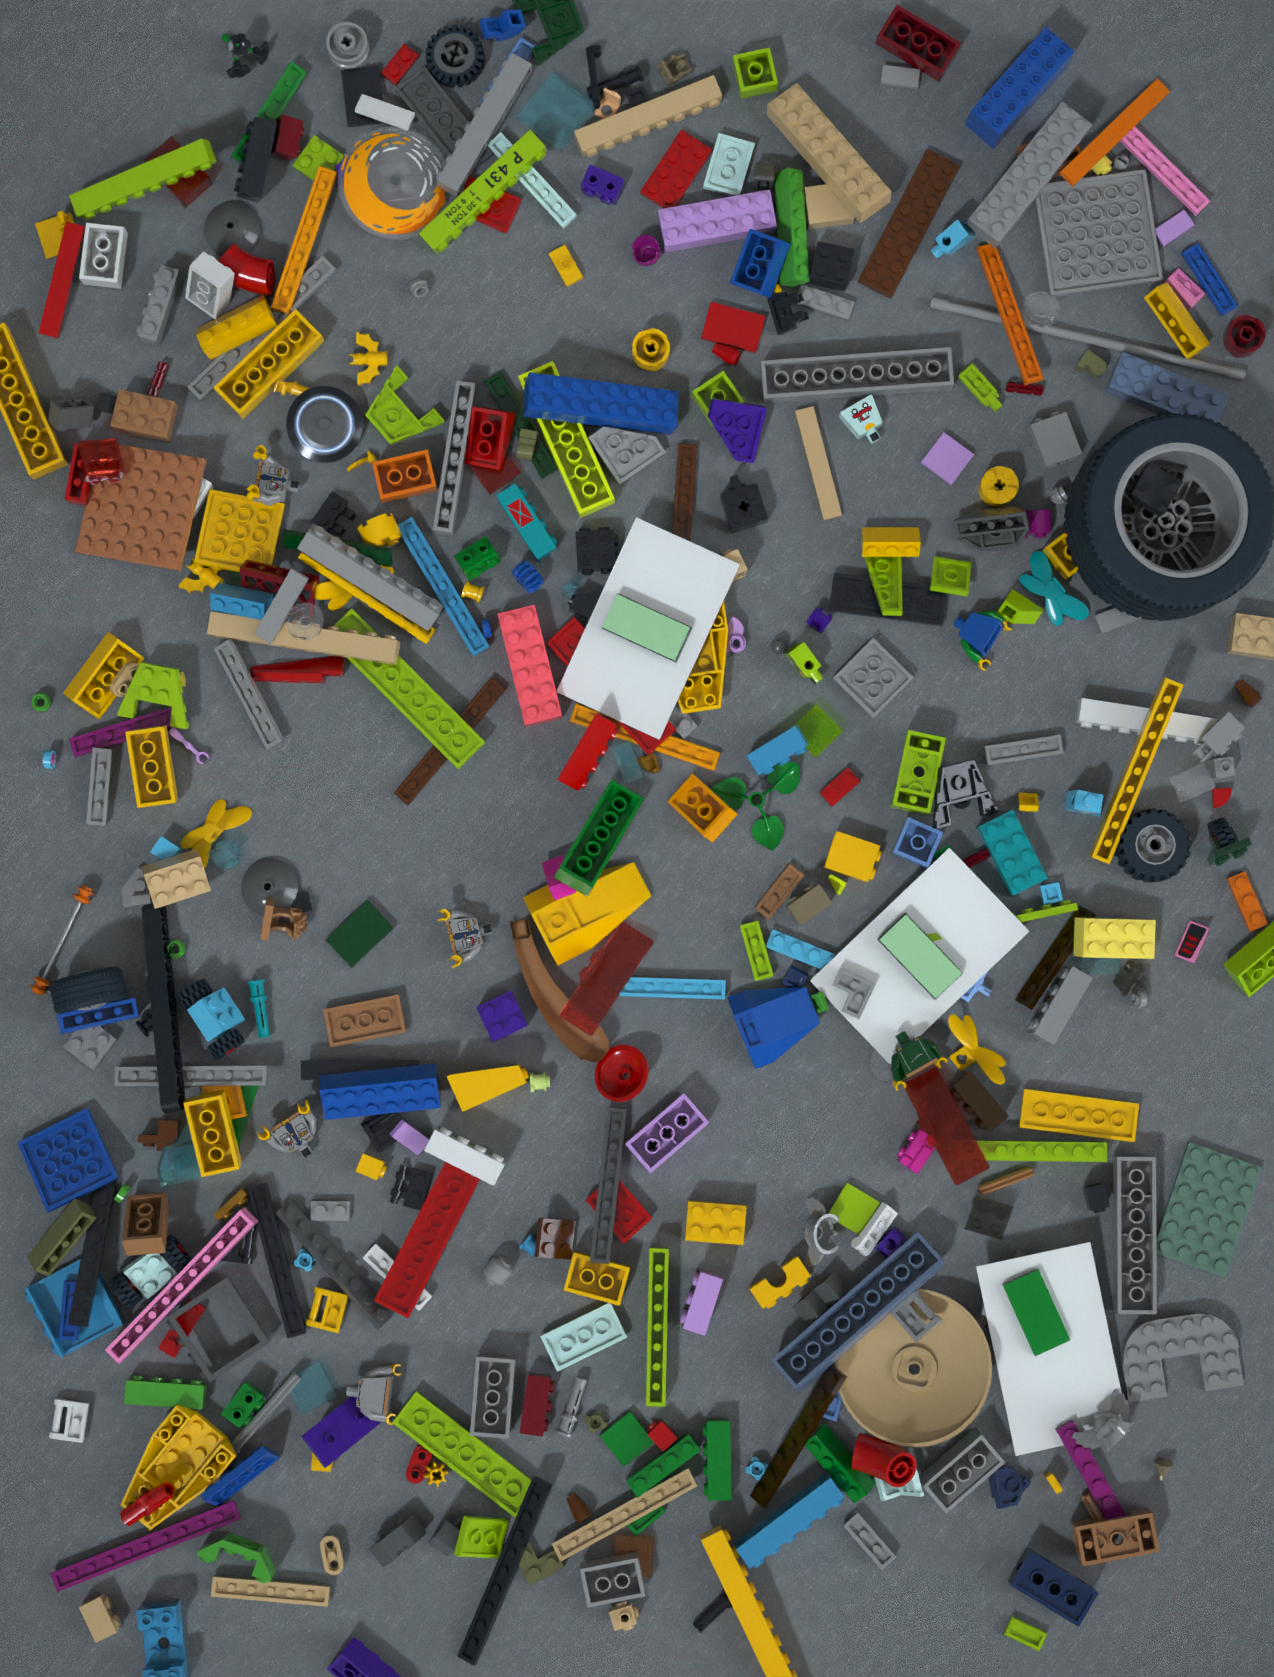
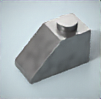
M768 161L755 163L753 191L770 190L772 192L774 164H770Z

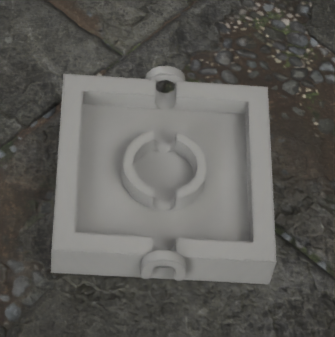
M103 1025L74 1032L63 1047L72 1053L79 1062H83L89 1068L95 1070L118 1039L109 1033Z

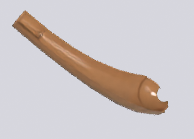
M528 918L520 921H510L514 946L521 970L531 996L546 1023L562 1044L581 1061L583 1059L590 1062L602 1060L609 1051L610 1046L604 1029L579 1010L554 983L543 965L533 942Z

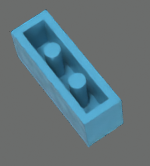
M218 583L210 593V610L262 620L273 601V594Z
M798 725L748 754L747 758L758 775L763 773L766 776L774 771L773 766L779 763L782 766L789 762V757L794 753L798 756L807 751L805 747L809 743Z

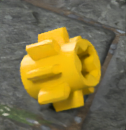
M433 1461L432 1465L425 1466L427 1473H424L423 1476L424 1478H429L427 1481L429 1485L435 1483L439 1487L440 1482H446L444 1475L448 1474V1471L446 1469L442 1470L444 1468L442 1462L437 1465ZM433 1472H436V1473L439 1472V1475H438V1476H437V1475H434V1476H433L432 1473H433Z

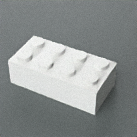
M444 1127L434 1130L424 1151L493 1186L496 1184L506 1164L503 1162V1157L495 1153L492 1156L487 1154V1149L477 1144L474 1147L468 1144V1139L462 1136L456 1138L451 1135L452 1131Z

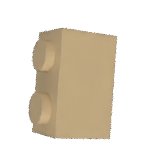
M104 1593L79 1606L95 1643L117 1633L121 1625L119 1617L116 1614L114 1615L111 1609L112 1602L110 1598L106 1597Z

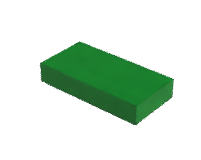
M661 1506L627 1526L637 1536L665 1513L666 1509Z

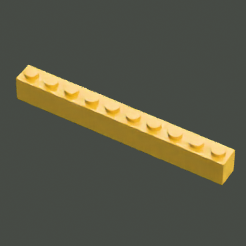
M1161 678L1088 856L1110 864L1119 843L1120 835L1124 831L1180 696L1183 684L1168 678Z
M719 1525L700 1534L701 1542L766 1677H797L794 1669L790 1671L788 1666L790 1660L786 1652L782 1653L779 1646H782L778 1635H773L771 1631L774 1627L770 1618H765L762 1612L765 1611L761 1599L756 1600L754 1594L757 1591L753 1583H748L745 1577L748 1575L744 1564L740 1565L737 1560L740 1558L739 1553L729 1543L732 1539L728 1530H723L722 1526Z

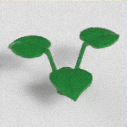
M787 762L782 766L780 764L774 766V771L767 775L768 782L773 786L763 793L754 792L750 796H745L747 791L746 785L741 779L736 777L727 778L712 786V791L733 810L743 806V799L749 800L753 807L759 809L763 819H759L753 824L752 835L759 844L771 851L780 844L784 827L782 821L777 816L767 818L762 808L766 803L765 795L775 788L781 794H790L796 790L799 784V765L794 762Z

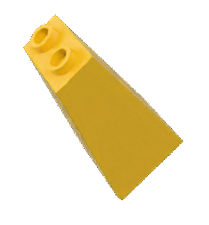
M521 1065L456 1073L447 1076L462 1112L528 1083L527 1078H529L526 1068H521Z

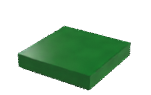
M631 1411L600 1434L602 1440L623 1467L654 1443Z

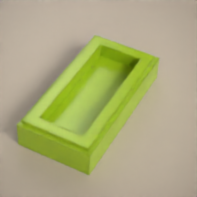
M1012 1615L1003 1632L1004 1635L1037 1651H1040L1048 1634Z

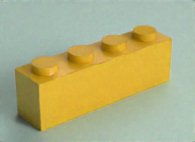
M1168 282L1156 287L1144 297L1186 359L1197 355L1210 345V342Z

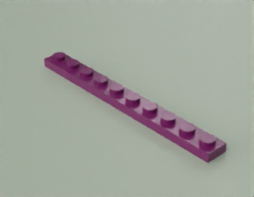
M233 1500L53 1571L50 1574L56 1590L59 1592L241 1519L236 1502Z

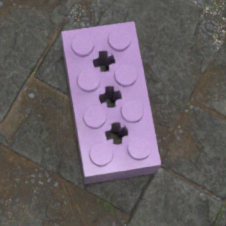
M682 1093L625 1144L649 1173H652L709 1122L690 1099ZM679 1115L687 1117L685 1125H678L676 1123L678 1122L677 1117ZM664 1128H667V1130L668 1128L672 1129L670 1132L671 1137L668 1138L666 1136L664 1138L662 1136ZM650 1140L657 1142V1149L654 1151L647 1148Z

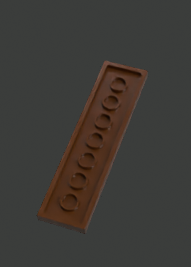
M926 149L859 277V283L890 299L892 298L953 182L960 165Z

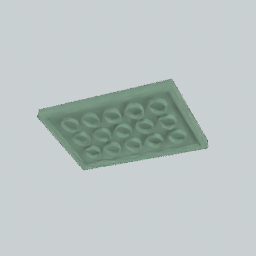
M1188 1142L1156 1235L1157 1254L1226 1278L1262 1167Z

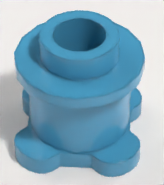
M533 1233L519 1247L520 1250L523 1248L529 1253L530 1258L535 1254L536 1239L533 1237Z

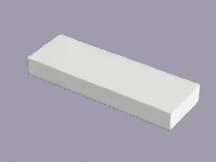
M364 94L361 95L355 107L356 113L407 131L415 117V112Z

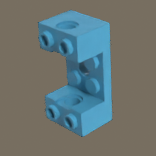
M173 1600L141 1604L136 1610L138 1631L143 1630L146 1666L142 1670L143 1677H188L181 1601ZM166 1637L170 1642L169 1646L162 1647L159 1644V1639Z

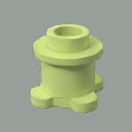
M543 1072V1074L530 1073L531 1092L541 1089L547 1091V1087H550V1075L546 1076V1072Z

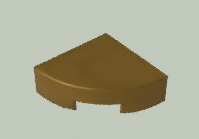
M655 754L637 758L639 765L646 772L652 774L661 772Z

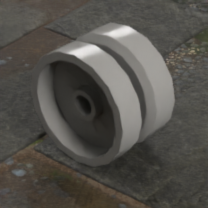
M341 22L333 26L328 32L326 38L327 50L331 61L336 67L341 70H348L364 66L368 61L370 49L367 36L359 25L352 22Z

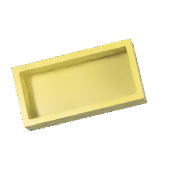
M1075 917L1073 956L1154 959L1156 920Z

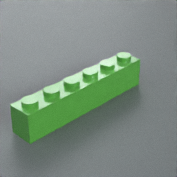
M786 168L774 174L777 237L791 244L780 272V285L797 287L809 282L803 170Z

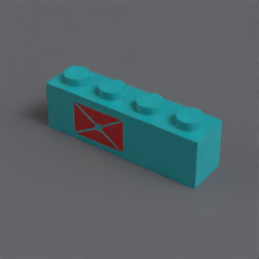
M513 484L496 495V498L537 562L557 550L556 544L558 542L553 534L549 535L545 530L548 527L544 520L537 518L535 514L537 510L533 503L530 502L528 504L525 497L527 494L521 486L518 488L516 484Z

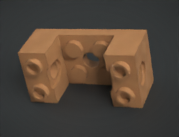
M1147 1507L1128 1510V1516L1096 1522H1093L1090 1518L1070 1521L1077 1560L1082 1566L1160 1552L1153 1513ZM1114 1534H1121L1122 1541L1119 1544L1112 1543V1536Z

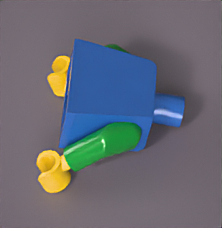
M992 610L979 611L978 613L972 612L967 620L959 616L954 622V627L960 629L958 636L961 639L960 644L964 652L975 663H978V668L982 671H986L982 667L983 662L991 666V662L982 659V656L986 657L1001 630H1012L1007 627V622L1009 621Z

